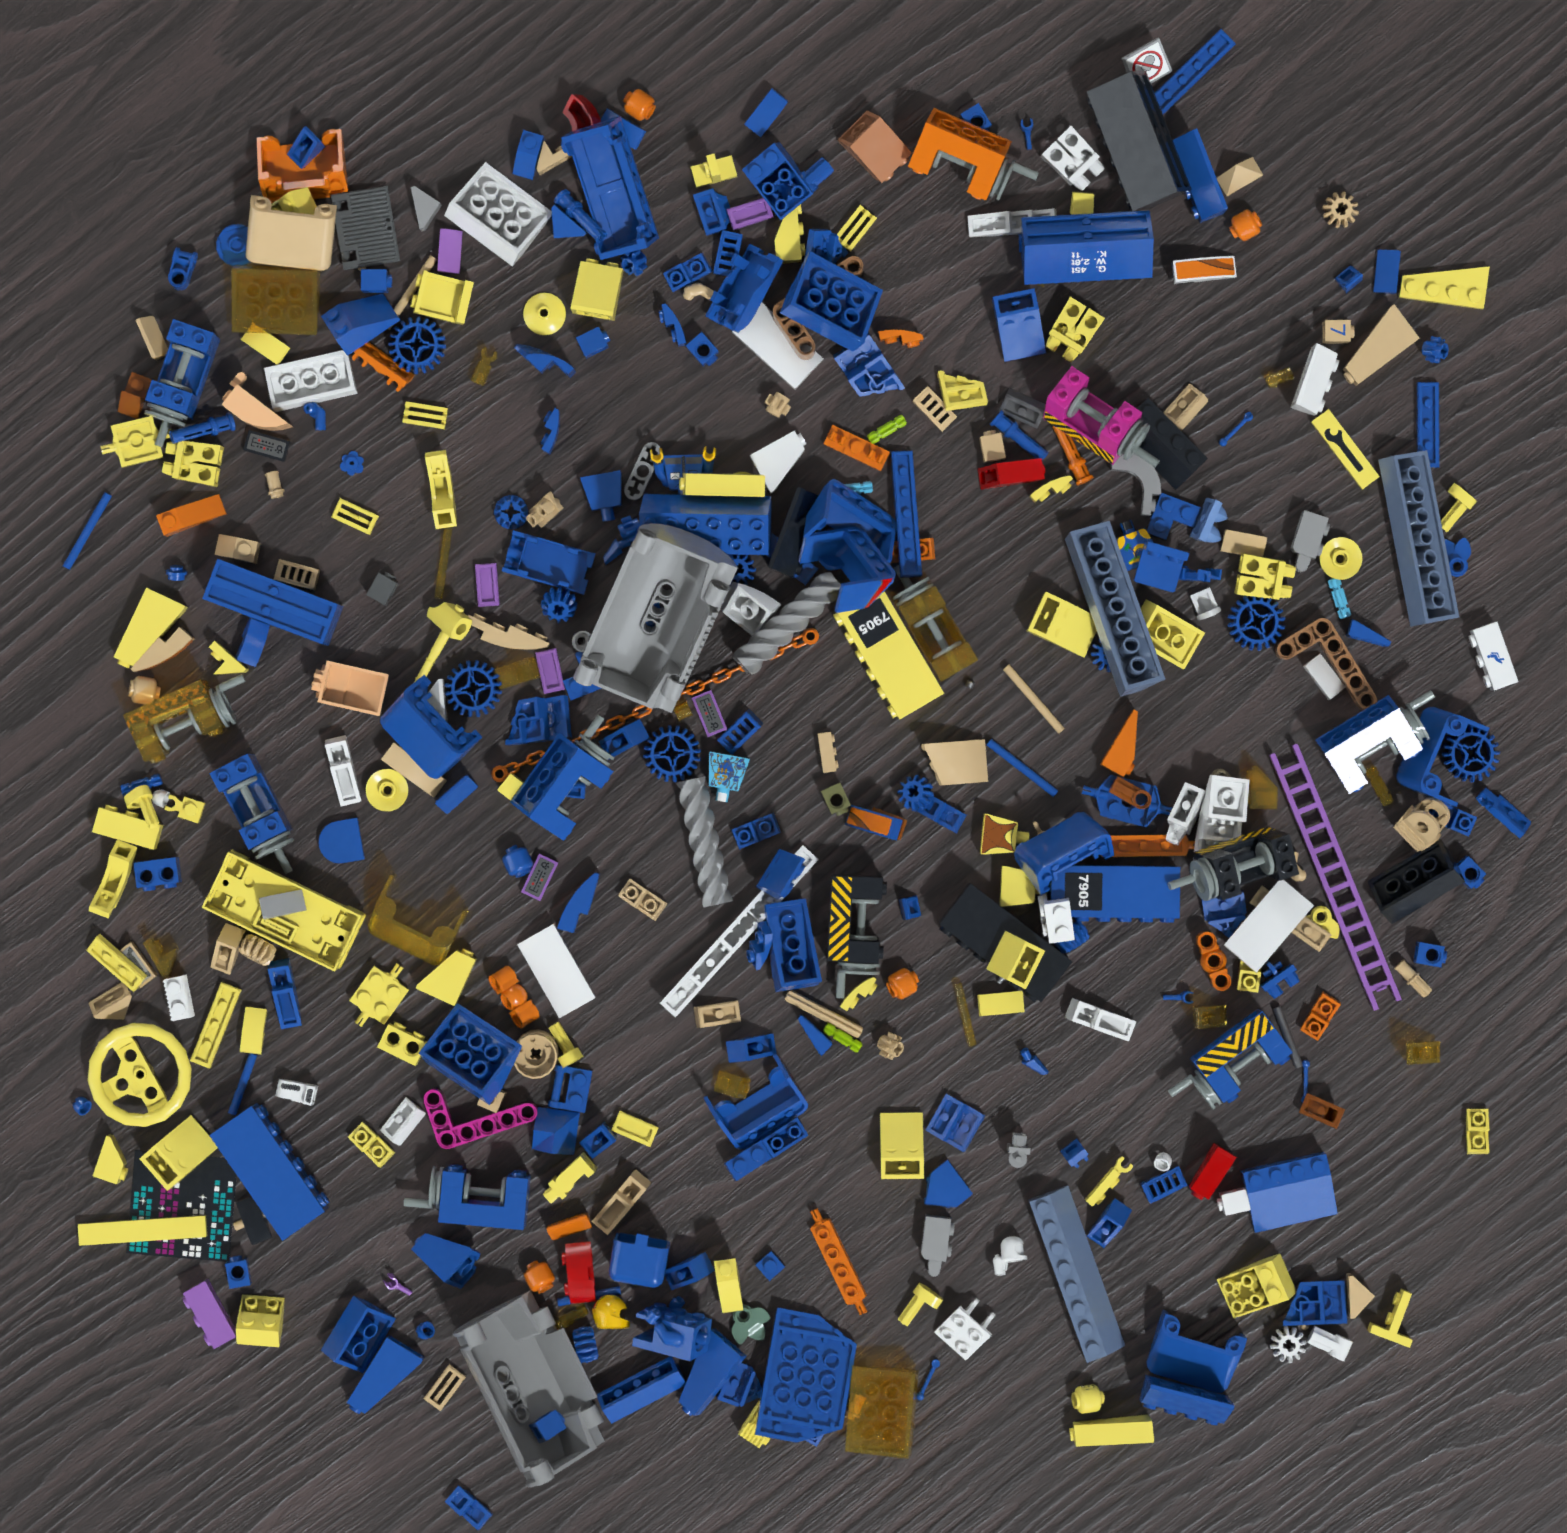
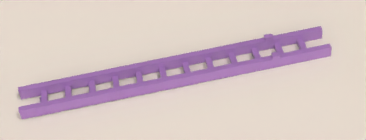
M1294 744L1291 746L1297 758V764L1282 770L1276 754H1269V757L1372 1010L1375 1011L1379 1007L1372 991L1376 990V992L1386 989V986L1389 985L1395 1001L1402 999L1298 744ZM1301 768L1306 783L1289 789L1284 775ZM1309 788L1314 803L1298 809L1292 794ZM1317 808L1322 822L1306 829L1300 814ZM1325 827L1330 842L1313 848L1308 834ZM1333 847L1338 862L1322 868L1316 854ZM1341 867L1346 881L1330 888L1324 873ZM1349 886L1354 901L1337 907L1332 893ZM1357 906L1362 921L1346 927L1340 913ZM1365 926L1370 940L1354 947L1348 932ZM1373 946L1378 960L1362 966L1356 952ZM1381 965L1386 980L1370 986L1364 972Z

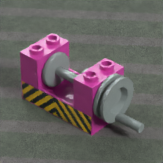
M1071 366L1047 397L1043 419L1112 465L1122 455H1124L1123 459L1127 461L1136 454L1156 467L1160 460L1140 447L1150 429V424L1148 423L1143 426L1142 412L1126 401L1123 402L1119 409H1114L1090 393L1087 389L1089 377Z

